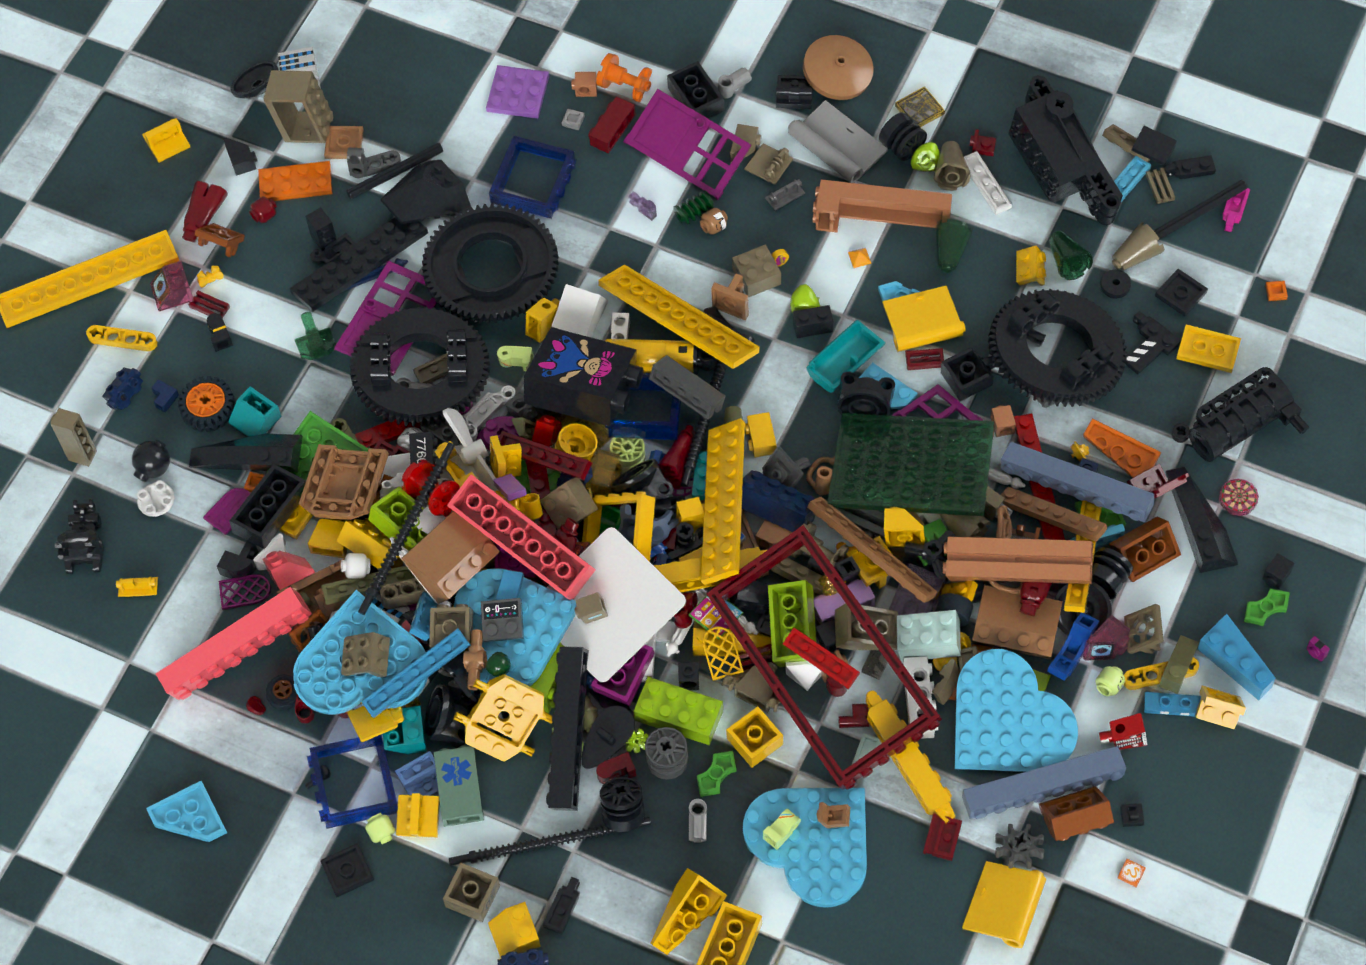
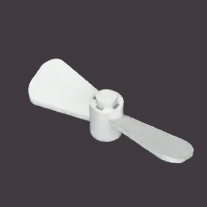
M451 408L443 410L445 419L463 445V448L460 449L462 453L458 454L462 463H467L468 466L473 464L478 479L493 491H499L494 486L493 480L496 477L483 460L489 456V453L482 440L479 439L473 442L465 420L457 410Z

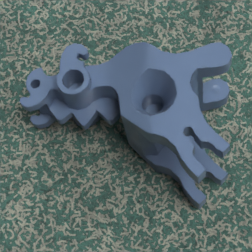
M623 504L620 507L621 524L618 531L633 545L636 515H631L630 505ZM667 510L662 517L653 519L651 546L660 544L668 537L671 529L678 525V519L671 520L673 515L671 510Z

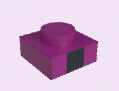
M1316 636L1309 641L1306 648L1313 658L1321 662L1327 657L1330 650Z

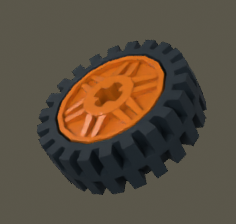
M202 376L199 377L200 381H197L195 378L192 380L193 384L191 385L188 382L186 388L181 390L182 394H179L178 408L184 422L194 430L198 429L201 432L204 429L206 432H211V428L214 431L218 430V425L222 428L225 426L224 422L228 423L236 404L233 392L224 380H219L218 377L212 379L211 376H207V379H204Z

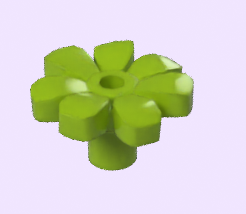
M640 728L637 729V732L634 731L632 737L626 742L625 748L627 751L633 750L634 753H639L640 747L645 750L646 740L649 737L648 734H644L643 729Z

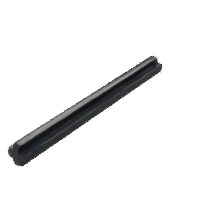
M436 143L347 189L349 198L353 199L442 153L443 148L441 144Z
M1244 180L1236 182L1157 228L1154 232L1159 237V240L1246 190V182Z

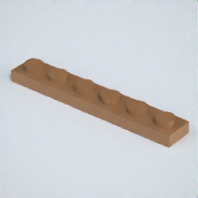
M1009 486L1001 494L1005 498L1003 504L1008 508L1095 542L1107 530V525L1103 522Z

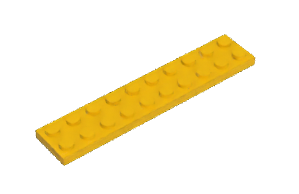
M164 230L1 293L0 313L6 328H9L179 261V258L167 230Z
M625 264L599 279L598 286L732 369L759 353L758 345Z
M741 418L708 430L701 582L704 585L739 574L745 422Z

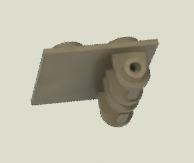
M763 143L744 170L776 184L794 158L789 156L787 148L778 151Z

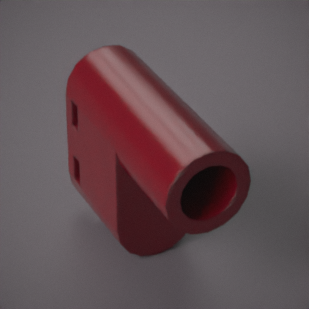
M864 703L852 704V716H839V728L869 727L867 721L868 705Z

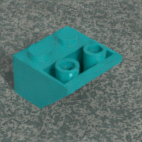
M250 386L237 399L228 422L244 435L250 437L267 433L282 416L278 405Z
M421 706L402 708L404 721L398 723L397 728L383 733L384 749L403 754L427 752Z

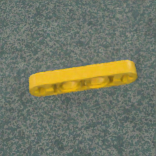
M92 325L86 331L89 341L93 344L142 351H152L158 345L155 335L150 332ZM111 334L118 335L115 340L108 339ZM128 337H136V339L133 342H126V339Z
M1193 657L1190 666H1193V669H1188L1185 678L1192 677L1198 672L1199 662L1195 657ZM1168 661L1126 671L1124 674V687L1129 690H1136L1160 684ZM1153 671L1156 673L1157 678L1153 680L1148 679L1146 673ZM1130 676H1132L1133 679H1136L1135 683H1132V681L1129 680Z

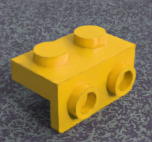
M1037 246L1016 251V282L1019 285L1035 281L1041 286L1045 285L1046 255Z

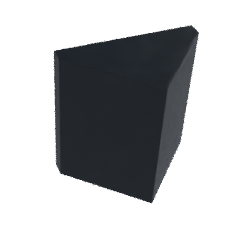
M1144 125L1131 151L1164 166L1174 151L1177 140Z

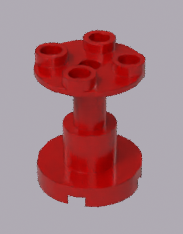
M422 459L420 460L422 462L418 464L412 463L402 476V481L404 482L402 489L411 497L420 495L419 491H423L422 486H425L424 482L428 481L427 477L431 476L432 467H435L427 460ZM452 480L445 481L440 485L439 482L434 484L436 488H432L433 492L429 494L428 503L432 514L447 517L452 512V509L447 505L460 489L459 484Z

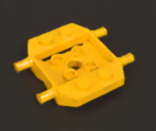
M505 674L493 678L487 683L476 679L473 687L482 690L478 703L472 708L468 716L456 712L453 720L463 723L465 726V744L503 762L519 752L532 757L535 749L525 745V742L539 719L550 724L553 723L552 715L544 710V694ZM502 711L509 713V716L505 719L500 718L498 715ZM479 722L487 726L488 728L496 730L504 734L505 736L512 738V740L510 741L504 737H501L477 725V723Z

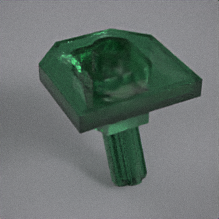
M311 312L301 314L306 335L294 339L301 358L314 360L331 354L336 346V342L330 328L319 331Z

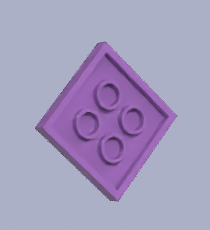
M497 65L486 111L538 119L549 79V72Z

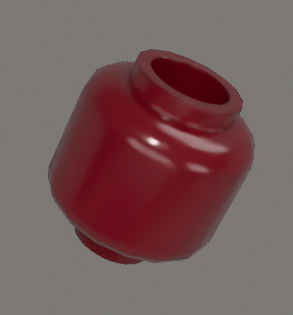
M262 196L250 205L249 213L255 222L265 223L276 215L275 208L277 205L273 199Z

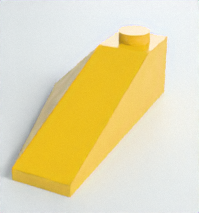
M687 868L673 890L650 944L667 955L685 940L689 932L700 927V923L708 916L711 917L717 912L727 894L699 874Z

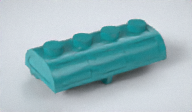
M855 320L809 362V365L806 367L807 372L817 384L832 393L839 387L840 378L844 372L854 373L880 350L886 342L862 324L860 320Z

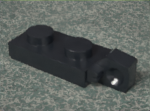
M1212 155L1177 160L1171 164L1164 165L1167 177L1175 176L1179 177V179L1213 175L1216 172Z
M1140 311L1134 315L1133 322L1138 325L1137 328L1140 330V334L1146 339L1152 338L1164 348L1163 353L1169 355L1180 345L1181 340L1152 317H1146Z
M571 877L567 887L563 885L562 888H559L543 923V928L561 935L563 934L579 899L580 892L577 891L580 885L579 879Z

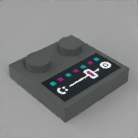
M521 598L481 601L484 642L524 639Z

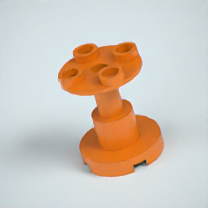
M608 53L601 62L603 68L601 72L598 71L596 84L604 89L608 88L612 82L618 85L628 84L634 87L632 93L633 100L641 102L644 92L650 90L651 82L649 79L652 69L648 67L643 68L637 77L627 73L626 68L619 66V57L617 55Z

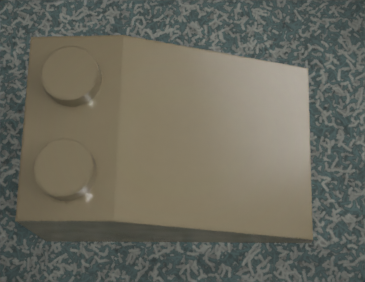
M846 603L835 609L836 648L879 650ZM861 605L893 650H897L898 611Z

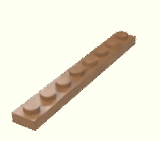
M819 497L810 501L807 508L815 516L825 521L830 528L842 535L843 539L853 544L858 551L864 553L874 564L881 567L887 575L893 577L903 588L908 589L914 594L918 600L925 603L935 598L938 591L824 498Z

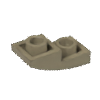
M953 659L945 664L939 672L942 680L936 684L932 691L936 700L942 705L947 702L953 693L960 674V669Z

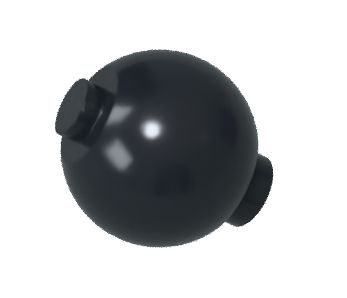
M159 440L155 442L145 441L139 444L132 454V465L135 468L133 475L144 482H147L149 478H157L163 475L170 465V455L165 448L166 445Z

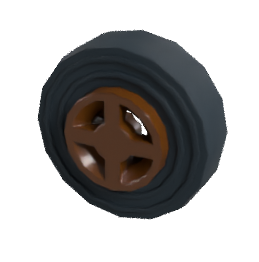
M283 674L270 680L266 688V697L271 706L280 710L291 709L295 706L297 693L294 688V677Z

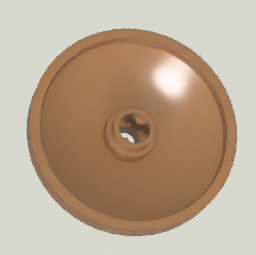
M829 35L819 38L809 46L803 60V72L807 82L819 94L830 99L848 100L861 95L869 86L873 77V62L867 50L855 40L840 35Z

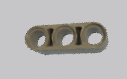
M416 578L386 584L380 590L381 604L386 609L416 604L422 592L427 593V591Z

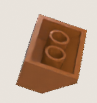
M1158 516L1109 543L1111 549L1122 554L1132 564L1133 571L1128 577L1131 582H1135L1181 555L1169 521Z
M1096 786L1039 803V808L1049 833L1056 841H1064L1071 836L1083 835L1090 830L1105 828L1109 824L1114 823L1110 801Z

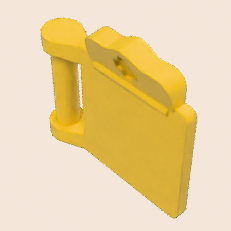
M365 706L346 712L361 742L398 727V723L404 721L402 706L386 709L375 718L370 715Z

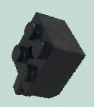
M968 348L941 362V374L959 401L992 386L993 375L991 374V369L995 368V362L991 360L992 356L985 359L983 357L980 358L974 348Z

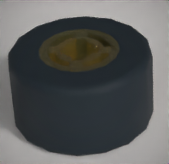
M946 593L940 596L935 612L956 610L960 620V627L969 623L973 604L962 595Z

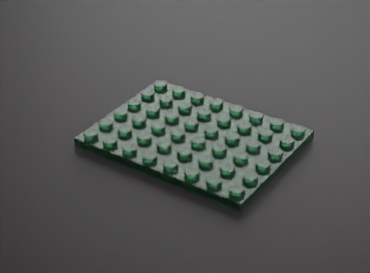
M842 413L828 504L835 508L885 511V508L899 507L908 512L984 517L995 421Z

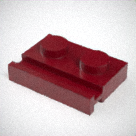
M933 813L923 853L952 861L962 820L946 817L949 821L945 823L943 819Z

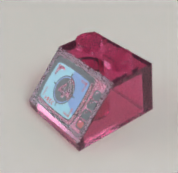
M181 261L163 266L150 283L158 311L194 301Z
M1111 615L1086 641L1083 659L1085 661L1112 660L1118 654L1121 656L1128 648L1130 628Z

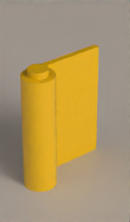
M947 285L882 301L893 331V340L897 352L960 337L966 331L964 322L959 319Z
M986 861L962 928L1002 938L1007 945L1014 948H1022L1046 883L1044 874L1038 870L1028 871L1015 867L1009 868L1006 865Z

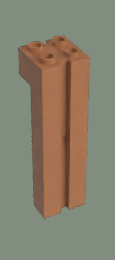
M821 180L820 187L816 186V201L813 204V223H816V230L838 232L840 218L949 229L952 194Z
M948 537L947 542H944V554H947V560L943 562V574H946L950 582L988 580L1092 584V541Z

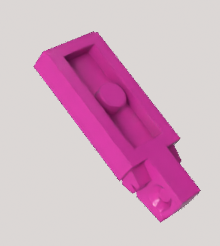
M1249 188L1227 200L1223 212V220L1226 221L1224 231L1232 232L1234 223L1239 224L1250 193Z

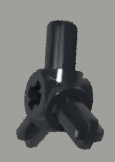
M947 530L938 540L934 539L925 542L924 545L906 542L904 552L922 556V560H925L928 565L932 566L936 578L942 580L946 578V574H943V561L945 559L944 542H947L948 537L956 536L952 531Z

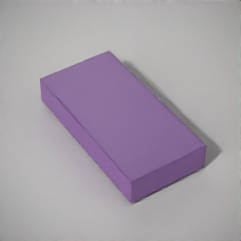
M512 474L493 480L494 486L508 501L527 495L526 489Z

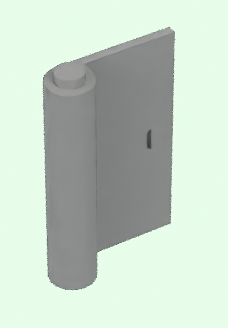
M826 100L803 122L801 120H794L788 126L789 135L850 183H855L888 151V148Z

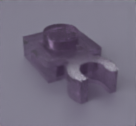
M634 191L628 196L631 199L629 203L637 207L638 211L652 221L657 217L656 205L651 200H647L643 196L640 198Z

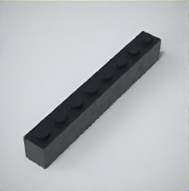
M560 647L556 656L558 672L555 674V683L557 684V690L553 697L555 712L552 714L554 731L551 733L552 752L549 755L551 772L548 774V784L550 786L549 793L546 795L548 808L553 810L578 811L589 650L584 647Z

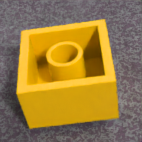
M758 706L726 729L727 740L751 768L783 745V734Z

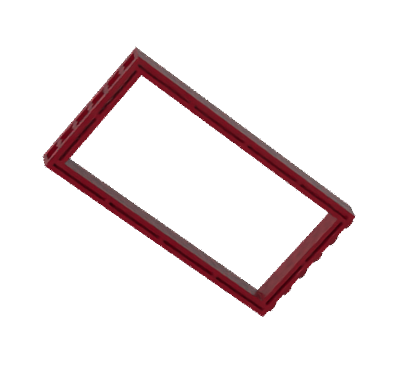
M804 525L741 568L739 574L727 578L706 593L842 790L852 788L857 783L856 780L869 776L873 772V768L886 764L890 760V756L895 753L900 754L907 748V744L912 741L914 743L924 736V732L927 730L932 731L940 725L939 722L942 718ZM804 545L924 713L843 771L725 602Z

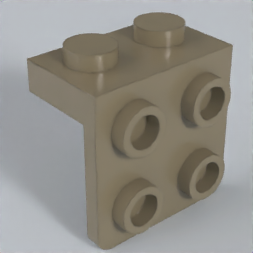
M375 632L345 637L341 674L350 676L369 673L380 678L387 677L390 638Z

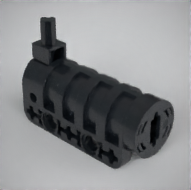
M1262 367L1202 405L1196 414L1197 421L1194 423L1193 428L1189 430V439L1198 455L1205 461L1212 462L1278 418L1285 426L1291 423L1300 434L1305 433L1309 426L1300 417L1302 409L1294 402L1289 388L1272 369ZM1262 375H1263V376H1267V375L1269 376L1268 379H1267L1266 377L1263 378V379H1261V376H1262ZM1247 383L1253 384L1248 388L1245 387V384ZM1217 402L1223 403L1222 405H1220V406L1217 407V408H1216V406H1215V404H1216Z

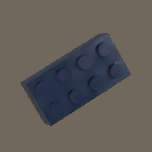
M751 470L743 478L742 509L791 532L797 530L804 523L807 525V521H814L815 515L807 508L810 501L814 500V497L798 492L795 488L783 485L776 479H770L759 471Z

